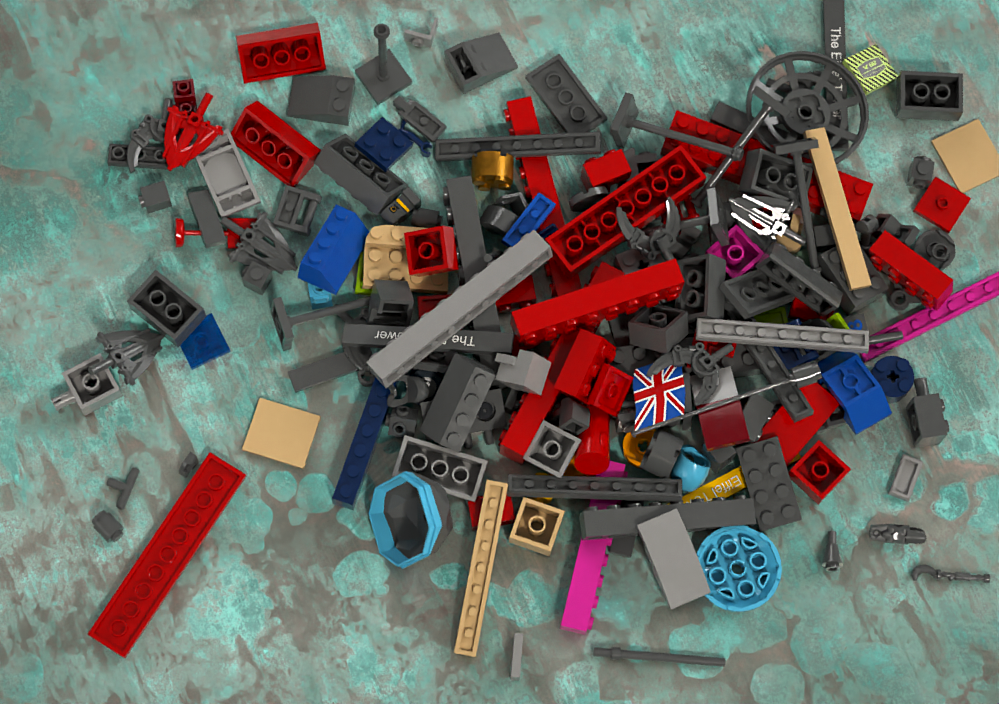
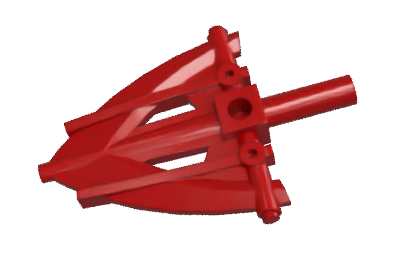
M210 93L205 94L196 112H191L190 115H188L186 110L179 111V108L175 105L167 108L169 117L166 123L165 150L162 158L167 161L168 171H172V169L179 166L185 168L187 163L202 153L218 135L224 134L222 126H212L208 120L204 122L203 115L213 98V95ZM184 129L177 142L176 136L179 130ZM195 134H197V140L193 145L189 146Z

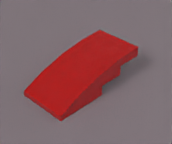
M818 383L800 388L814 410L813 415L794 423L784 406L781 405L761 429L763 433L759 440L755 441L759 442L778 436L786 466L840 405L835 397Z

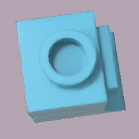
M308 283L312 310L333 306L330 292Z

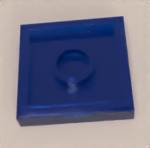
M212 313L207 315L180 345L192 370L231 352Z

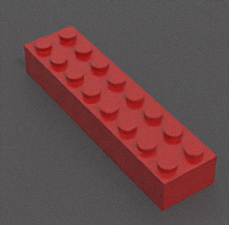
M679 145L545 238V241L551 247L552 258L567 278L571 279L626 240L617 222L616 207H621L622 211L626 212L631 225L641 230L667 212L665 204L667 197H671L675 205H677L704 186L707 177L682 145Z
M676 258L512 311L510 325L518 347H531L537 343L536 341L542 339L549 341L556 338L557 334L563 332L571 334L577 331L579 327H592L598 324L600 320L606 319V321L617 318L618 314L624 312L632 314L638 311L640 307H653L659 303L658 301L667 299V301L674 300L681 294L685 281Z

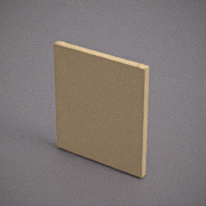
M979 119L931 141L957 190L963 194L999 177V154Z
M259 398L242 450L304 469L318 424L321 421V416Z

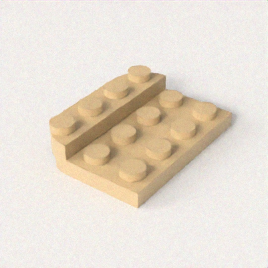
M394 225L373 227L368 233L364 245L362 288L372 289L374 279L408 281L411 292L447 294L448 272L422 277L409 275L404 233L427 228Z

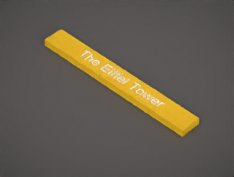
M799 453L788 464V466L801 459ZM741 466L682 496L683 503H691V500L703 498L704 502L712 501V498L725 497L727 499L746 489L747 485Z

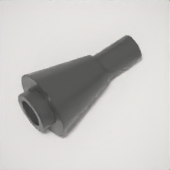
M828 531V544L821 564L822 567L830 572L838 571L839 568L843 567L836 542V531Z

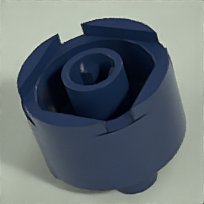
M898 356L883 357L877 361L871 370V374L881 385L887 402L890 404L903 399L913 386L914 372L909 361Z

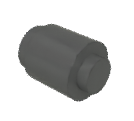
M425 208L413 210L411 225L421 228L442 226L443 216H440V211Z
M103 510L92 520L94 529L108 543L111 541L117 542L124 534L122 532L124 527L110 512L107 513Z

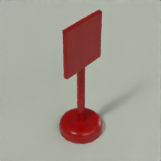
M175 218V248H180L184 245L185 235L201 236L199 230H185L184 220L182 218ZM228 218L245 230L247 227L251 229V223L257 221L256 218ZM228 228L223 230L225 236H227L228 249H237L236 244L241 243L240 236Z

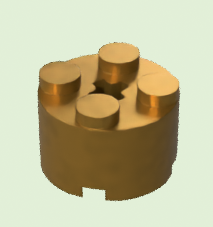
M499 151L478 152L477 157L472 155V183L477 185L480 191H489L490 188L510 190L513 184L514 157L506 153V157L500 156L501 152Z

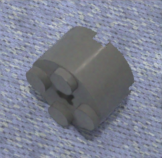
M655 429L639 467L667 479L684 440L665 431Z

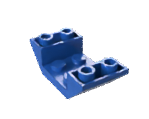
M836 351L831 356L817 362L822 375V379L817 380V383L820 385L825 384L844 409V420L855 435L892 414L881 385L856 353Z

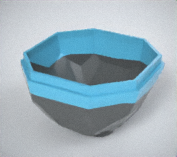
M404 471L375 487L368 514L379 553L402 569L436 553L453 529L450 504L445 489L427 477Z

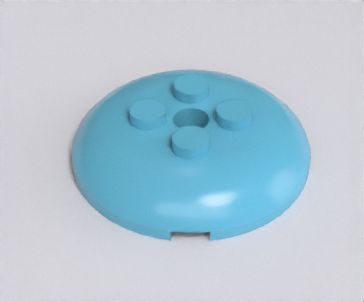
M748 526L722 527L707 536L697 551V557L711 593L704 596L711 603L722 609L733 612H745L756 609L773 596L779 585L782 565L775 545L765 534ZM732 566H741L743 572L740 575L735 574L732 571Z

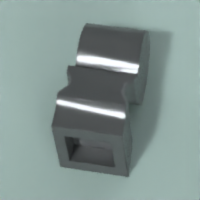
M696 227L681 229L679 236L676 237V243L669 248L674 259L676 258L678 261L681 260V257L687 255L692 245L701 236L702 231Z

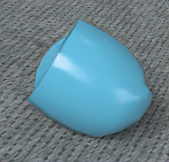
M689 444L683 445L671 470V479H682V491L693 492L705 481L711 467V462L695 447ZM685 454H690L694 461L688 459Z

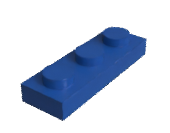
M538 192L503 237L501 243L507 247H513L520 241L522 236L533 230L537 231L553 211L556 204Z

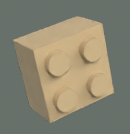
M523 497L509 537V543L550 557L565 511Z

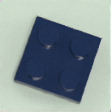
M381 117L355 142L354 147L383 171L387 172L413 147L414 142Z

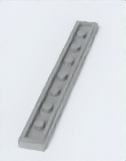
M697 318L696 340L866 354L869 352V331L710 318Z

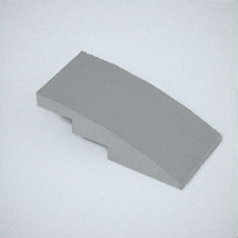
M677 508L636 526L645 545V552L653 567L652 571L670 610L711 593L696 551Z

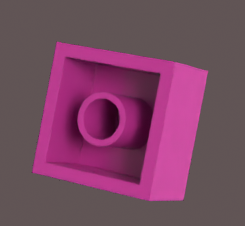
M737 224L728 231L730 245L721 246L718 240L705 252V254H712L726 260L725 280L752 272L764 254Z

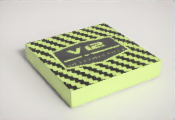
M876 44L844 59L842 62L858 80L865 95L896 81L898 77Z

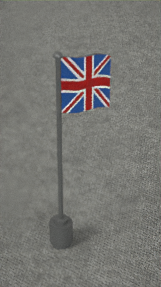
M808 362L791 368V373L788 374V379L684 414L686 393L682 371L683 366L674 367L671 365L660 371L657 375H652L651 378L646 377V374L652 364L637 368L633 376L636 406L635 429L631 431V436L636 438L638 434L787 383H791L792 386L796 385L797 389L817 383V380L822 379L817 362Z

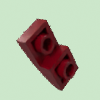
M193 79L172 81L175 106L181 112L184 110L188 111V115L191 112H196L197 104Z

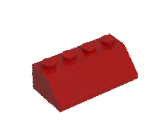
M318 22L236 36L244 83L326 70Z
M259 101L244 108L231 132L237 147L284 184L295 187L308 173L321 152L318 147Z

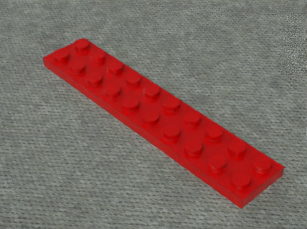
M209 452L87 634L88 636L126 659L247 477L246 474Z

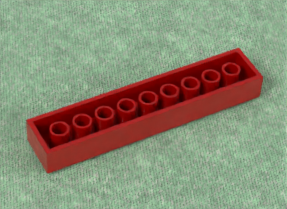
M678 110L669 128L670 130L731 148L734 147L742 134ZM667 137L660 153L661 156H665L679 145H682L701 171L712 175L727 156ZM750 138L743 147L744 155L742 160L733 161L721 178L740 185L747 152L759 148L766 149L758 140ZM788 153L787 157L793 159V155L790 156V153ZM802 157V162L812 163L811 160ZM813 169L808 190L810 212L820 215V209L825 206ZM838 171L852 221L857 223L861 219L873 183Z
M602 261L599 267L595 266L592 270L589 280L590 284L585 283L583 288L625 275V273ZM602 320L592 327H579L577 331L571 334L560 333V338L553 340L550 346V356L544 357L551 362V366L542 394L526 392L523 394L519 402V411L513 412L509 420L508 431L504 429L498 440V446H500L499 454L523 465L525 461L523 457L543 420L547 421L548 416L556 405V401L559 400L562 394L554 388V385L580 328L595 334Z

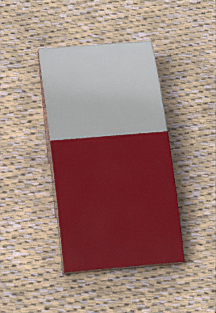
M731 366L719 370V384L716 387L715 393L707 401L696 406L697 409L738 396ZM697 375L690 376L694 398L700 392L703 379ZM740 400L698 414L707 452L750 441Z

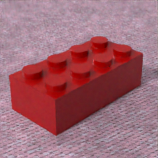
M886 230L870 247L869 259L878 272L882 270L888 275L887 278L894 284L899 283L905 287L904 290L910 296L914 297L916 295L922 300L921 303L928 309L933 308L938 311L953 292L952 278Z

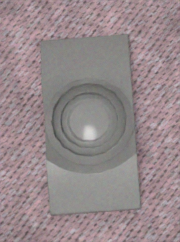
M229 128L223 130V135H218L202 153L195 157L222 219L224 216L228 217L261 203Z

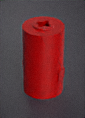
M587 406L590 410L589 428L575 436L582 441L574 454V465L583 474L597 475L609 468L610 417L609 414L594 406Z

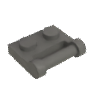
M286 185L273 225L309 237L311 232L310 226L317 205L321 203L322 197L318 194ZM305 199L310 201L303 223L299 225L296 222Z

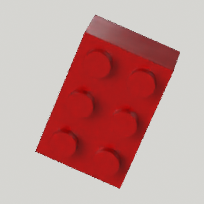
M580 328L554 388L565 396L590 406L587 403L590 392L593 390L603 364H610L614 360L616 347L605 338Z

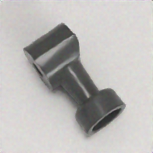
M871 214L859 220L854 226L861 233L859 244L866 255H869V249L873 245L870 242L871 234L879 229L877 218Z

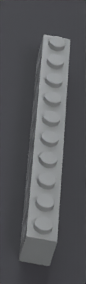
M535 230L522 236L517 244L513 247H508L503 255L489 262L484 270L474 274L465 285L456 288L451 296L441 300L432 311L423 314L420 320L413 326H408L399 337L390 340L380 352L371 355L366 362L371 373L385 388L389 387L553 257L550 245Z

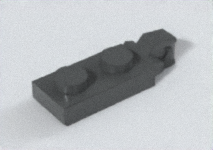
M400 96L393 101V106L399 110L398 115L431 143L434 144L435 140L447 129L444 123L416 101L409 100L407 102Z

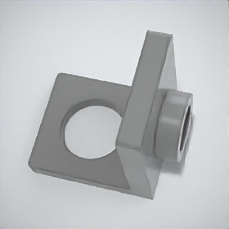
M435 17L430 35L405 29L404 40L411 42L417 47L426 46L431 48L438 27V18Z

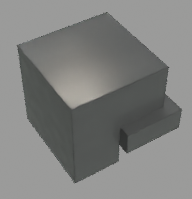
M374 279L368 305L367 325L410 326L414 299L408 281Z

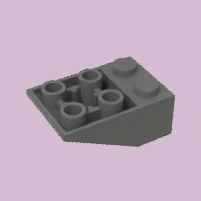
M500 33L464 41L444 51V60L463 94L518 68Z

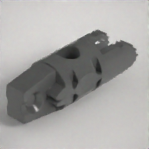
M873 524L870 526V539L885 543L922 544L927 539L922 528L910 527L909 525Z

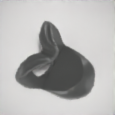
M402 375L396 381L405 382L406 394L402 399H394L397 391L392 383L388 387L391 393L387 398V405L395 408L410 402L424 401L429 394V387L426 381L420 377Z

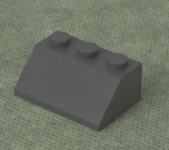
M712 254L678 260L677 263L685 283L681 294L675 299V309L687 311L688 324H696L697 318L724 320L725 295L719 289V286L725 281L726 260Z

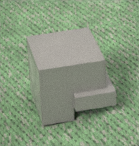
M519 350L517 357L497 353L495 361L500 366L495 380L515 390L538 395L542 394L551 366L550 361L534 352Z

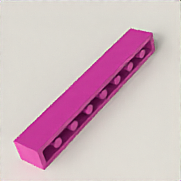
M610 461L609 468L605 472L597 474L596 477L627 478L628 472L624 471L626 464ZM590 499L589 507L596 506L598 510H603L610 505H621L622 500ZM581 537L560 629L583 635L586 634L587 629H592L594 617H590L592 608H597L599 596H596L595 593L597 587L601 588L604 575H600L602 566L606 567L609 554H605L606 546H611L613 538L582 541Z

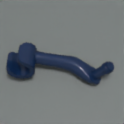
M402 120L401 127L398 130L421 148V155L423 157H429L431 153L423 149H431L432 144L423 142L412 132L404 130L406 121Z

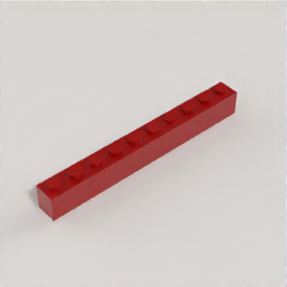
M531 96L506 102V109L503 110L505 121H509L511 126L508 129L509 136L541 134ZM547 156L515 158L521 164L518 170L520 178L524 179L526 186L523 187L526 199L529 198L531 202L539 192L556 204L553 211L536 232L539 233L551 224H555L560 229L565 223ZM552 257L546 261L547 264L544 265L546 276L551 278L552 284H549L552 297H558L582 289L578 274L568 279Z

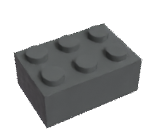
M900 71L896 79V118L959 121L963 114V73Z
M835 246L820 254L818 263L819 267L822 268L820 272L821 277L836 284L838 289L843 292L840 306L846 315L849 316L880 299L889 288L861 248L872 285L867 288L849 291L839 253Z
M157 270L127 300L132 311L176 347H179L207 317L204 308Z

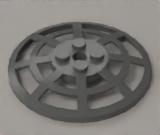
M810 51L787 52L765 63L752 79L746 97V114L749 125L754 120L751 102L752 91L756 86L792 111L788 118L781 114L780 116L769 117L768 114L759 126H766L779 143L794 141L797 136L804 138V131L825 127L827 132L835 135L829 141L830 147H833L841 138L853 142L848 150L834 159L835 164H838L848 158L864 139L869 121V107L866 95L855 76L836 60ZM793 61H811L826 67L820 77L810 73H795ZM782 63L785 64L787 75L776 80L770 88L759 81L773 67ZM832 71L838 73L848 83L855 96L843 100L839 91L827 81ZM797 80L812 81L816 85L813 90L800 89ZM789 82L792 92L785 99L775 93V90L781 85ZM823 87L832 94L836 100L835 103L828 104L824 97L820 95ZM856 104L860 108V126L857 135L845 131L848 121L847 108ZM800 110H807L810 113V117L802 116ZM840 110L841 115L839 128L829 124L830 113ZM773 125H784L790 132L786 140L776 132ZM757 129L754 133L757 140L767 151L774 153L773 148L764 140ZM803 150L804 154H809L808 150ZM788 153L780 154V156L788 158ZM802 162L803 165L813 168L812 163Z

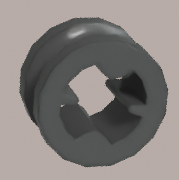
M364 366V370H359L358 380L361 385L370 387L373 385L375 376L370 377V381H366L365 378L362 379L361 376H364L365 372H369L370 375L372 374L369 367Z

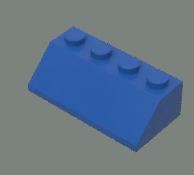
M337 204L335 205L300 262L297 278L337 295L363 251L366 237L369 233L355 212Z

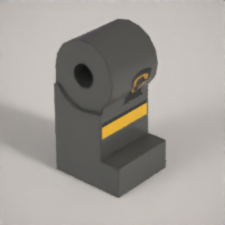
M407 187L393 203L383 210L380 216L389 225L397 226L412 215L414 209L421 207V199Z

